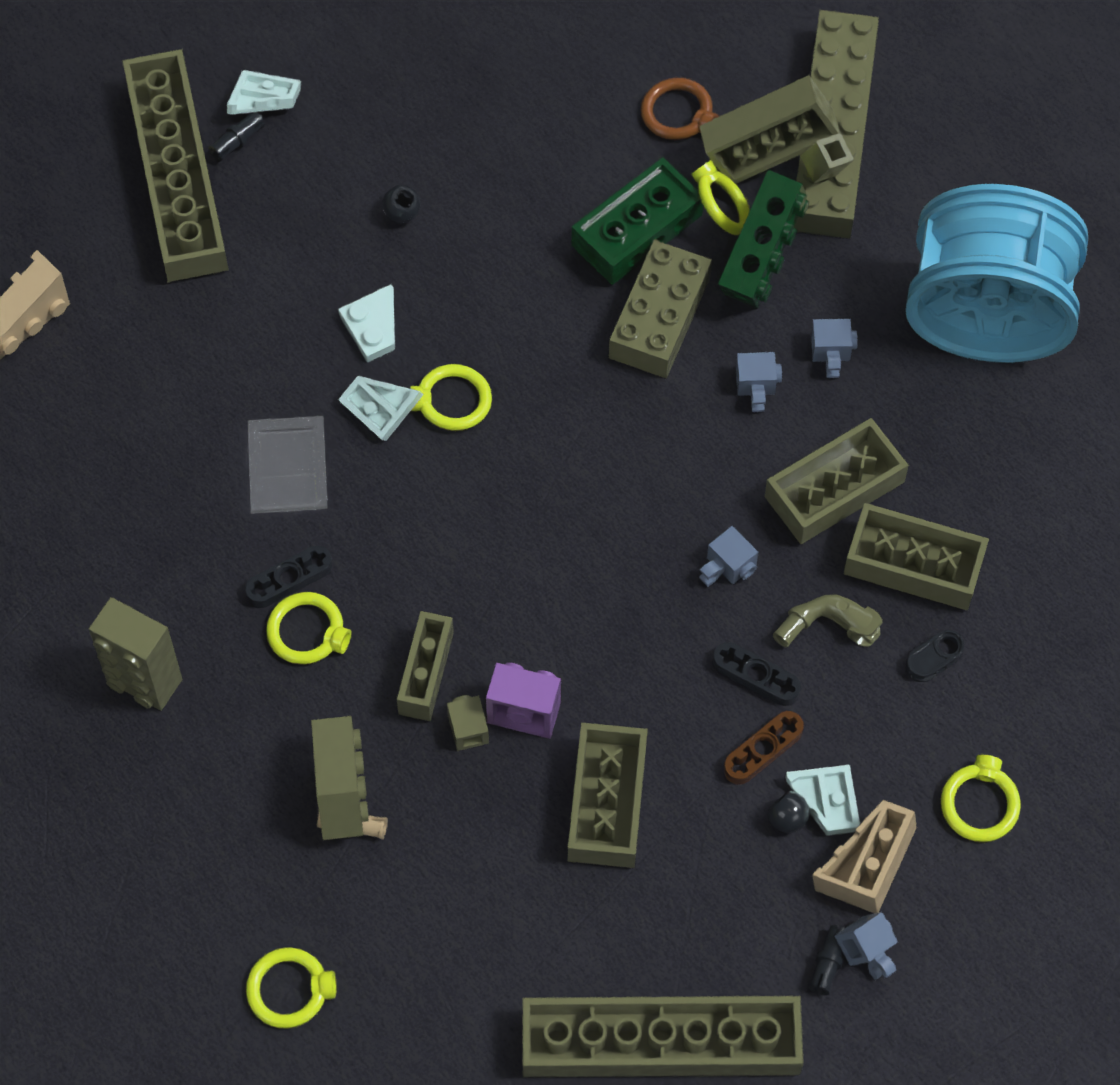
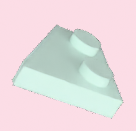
M243 70L228 101L227 114L293 108L301 90V81Z
M391 284L338 309L339 316L367 363L395 350L394 290Z
M357 376L338 400L381 440L386 441L424 394L418 390Z
M850 765L786 772V782L794 792L799 793L805 798L809 805L810 814L826 835L855 832V829L860 825Z

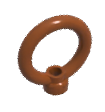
M671 78L657 83L646 93L641 105L642 119L647 128L657 136L671 140L685 139L699 132L701 133V125L719 117L718 114L712 112V100L706 89L699 83L686 78ZM685 90L698 98L701 109L696 112L691 124L672 128L662 125L654 117L653 105L655 101L665 92Z

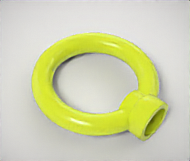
M709 161L691 174L695 181L698 182L701 201L717 225L730 234L740 235L750 212L747 200L738 186L729 177L716 171L717 169L713 162ZM711 183H716L722 187L731 197L739 213V223L730 220L718 207L711 192Z
M449 364L437 367L426 374L419 386H410V389L421 391L424 394L411 411H421L432 424L447 430H465L479 424L488 414L492 404V394L488 382L479 372L464 365ZM446 377L464 378L477 388L479 404L471 414L465 417H446L438 413L431 404V388L433 385Z
M300 592L286 597L275 606L267 621L266 635L272 650L283 660L294 664H311L324 659L332 651L344 654L350 643L351 630L343 627L342 615L338 607L329 598L314 592ZM301 605H313L321 608L330 620V627L326 630L323 643L309 651H295L288 648L282 642L279 634V626L286 613Z
M977 755L975 765L966 766L956 771L947 780L942 791L941 808L945 820L958 835L971 841L989 842L1003 837L1014 827L1020 814L1018 790L1013 781L1001 771L1002 760L997 757ZM977 778L984 782H995L1001 787L1007 799V810L1005 816L997 825L987 829H978L967 825L960 819L955 810L954 798L956 791L965 781Z
M280 948L271 951L257 961L248 976L246 996L249 1006L261 1021L277 1028L297 1027L312 1019L321 1009L325 999H335L334 971H324L319 961L306 951L297 948ZM286 961L297 962L303 965L312 976V997L304 1008L295 1013H275L268 1009L261 999V980L272 966Z

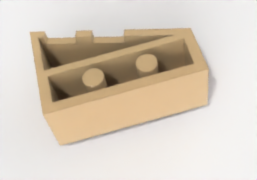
M38 250L31 256L34 262L22 275L16 272L10 278L14 283L0 296V359L5 355L13 353L21 342L29 336L37 334L45 323L53 317L60 316L67 306L70 305L61 272Z
M883 800L855 829L856 833L843 846L840 845L835 850L834 856L813 874L815 891L867 911L878 913L915 833V811Z

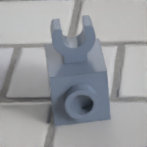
M813 319L811 330L812 361L826 362L827 378H839L841 361H850L852 349H857V331H851V319Z
M775 352L737 353L738 396L751 395L752 412H764V404H766L765 395L775 394L776 383L782 382L781 364H776Z
M731 526L708 545L707 559L710 562L700 569L702 575L699 578L707 586L712 585L721 574L732 584L740 578L745 580L757 569L758 551Z
M882 912L863 916L835 935L850 966L868 962V970L874 979H878L882 975L888 977L896 971L893 961L885 955L884 951L898 941L892 932L891 924L885 919Z

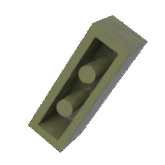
M420 612L397 697L399 715L431 721L454 634L452 617Z

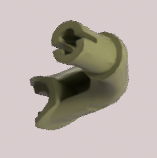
M824 595L792 607L788 612L789 616L773 633V638L781 646L787 648L803 628L808 629L814 620L822 616L835 621L847 631V636L854 643L863 647H870L881 634L880 626L882 625V619L875 610L869 607L864 608L848 598L840 595Z

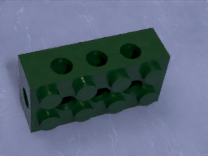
M662 157L572 226L571 246L613 285L646 259L654 240L665 244L703 215V203L699 191Z
M767 171L718 285L725 295L756 308H759L761 301L766 303L772 290V285L769 283L773 273L779 274L785 257L781 256L786 245L791 246L796 236L797 229L794 228L798 217H804L809 205L802 183L773 171ZM777 210H784L780 215H773V213ZM772 238L768 243L760 244L763 239ZM752 266H759L757 271L748 273Z

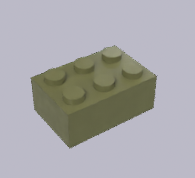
M352 716L311 720L316 790L323 840L364 836L362 822L369 821L367 801L361 802L367 796L365 776H358V774H364L363 752H356V749H362L360 729H353Z

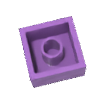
M496 663L486 696L487 723L551 739L561 704V678H557L548 671L540 670L533 672L525 670L522 666L515 663H506L505 665Z

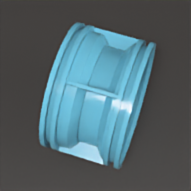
M978 184L959 187L936 196L926 204L919 217L916 237L917 247L921 254L919 272L910 283L906 303L907 320L919 336L930 344L952 354L989 362L1036 360L1057 353L1071 343L1077 333L1080 312L1079 301L1073 291V282L1076 274L1085 263L1088 245V230L1077 212L1067 204L1048 194L1029 188L1005 184Z

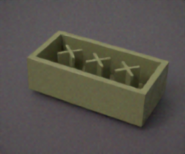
M810 75L700 126L706 154L720 172L729 177L735 184L804 153L818 140L840 133L834 109Z
M654 240L609 340V359L667 379L710 280L712 259Z
M870 418L767 479L765 498L799 543L803 544L863 508L864 503L869 504L903 484L909 465L875 421Z
M864 503L847 556L844 575L968 611L989 539Z
M110 597L89 628L93 645L98 655L97 658L100 661L102 672L107 681L106 684L118 693L125 691L133 695L135 701L146 708L153 706L162 711L182 681L168 627Z
M581 723L568 843V862L635 868L648 729Z

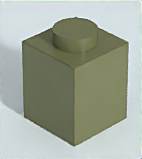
M841 133L816 141L800 156L813 183L838 175L854 161Z
M464 695L447 703L448 718L457 751L489 744V731L479 696L471 697Z

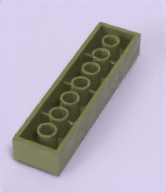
M820 10L811 78L834 109L839 131L854 161L838 175L813 183L800 157L797 182L803 184L807 194L806 200L809 201V205L804 217H798L794 225L797 232L851 238L879 17Z
M182 49L123 60L167 280L171 282L227 271L228 265Z
M800 996L523 998L524 1077L800 1075L803 1066Z

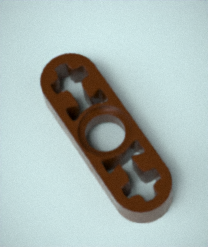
M792 711L780 713L728 755L724 767L726 778L734 784H745L793 746L801 738L804 723L800 715ZM783 723L786 725L795 724L794 733L788 730L780 736V742L782 743L780 744L776 736L781 733ZM766 740L772 744L773 751L768 755H761L755 750V744L758 741ZM748 751L751 760L746 764L745 773L740 770L733 772L734 762L738 765L743 764L748 758V753L746 752Z

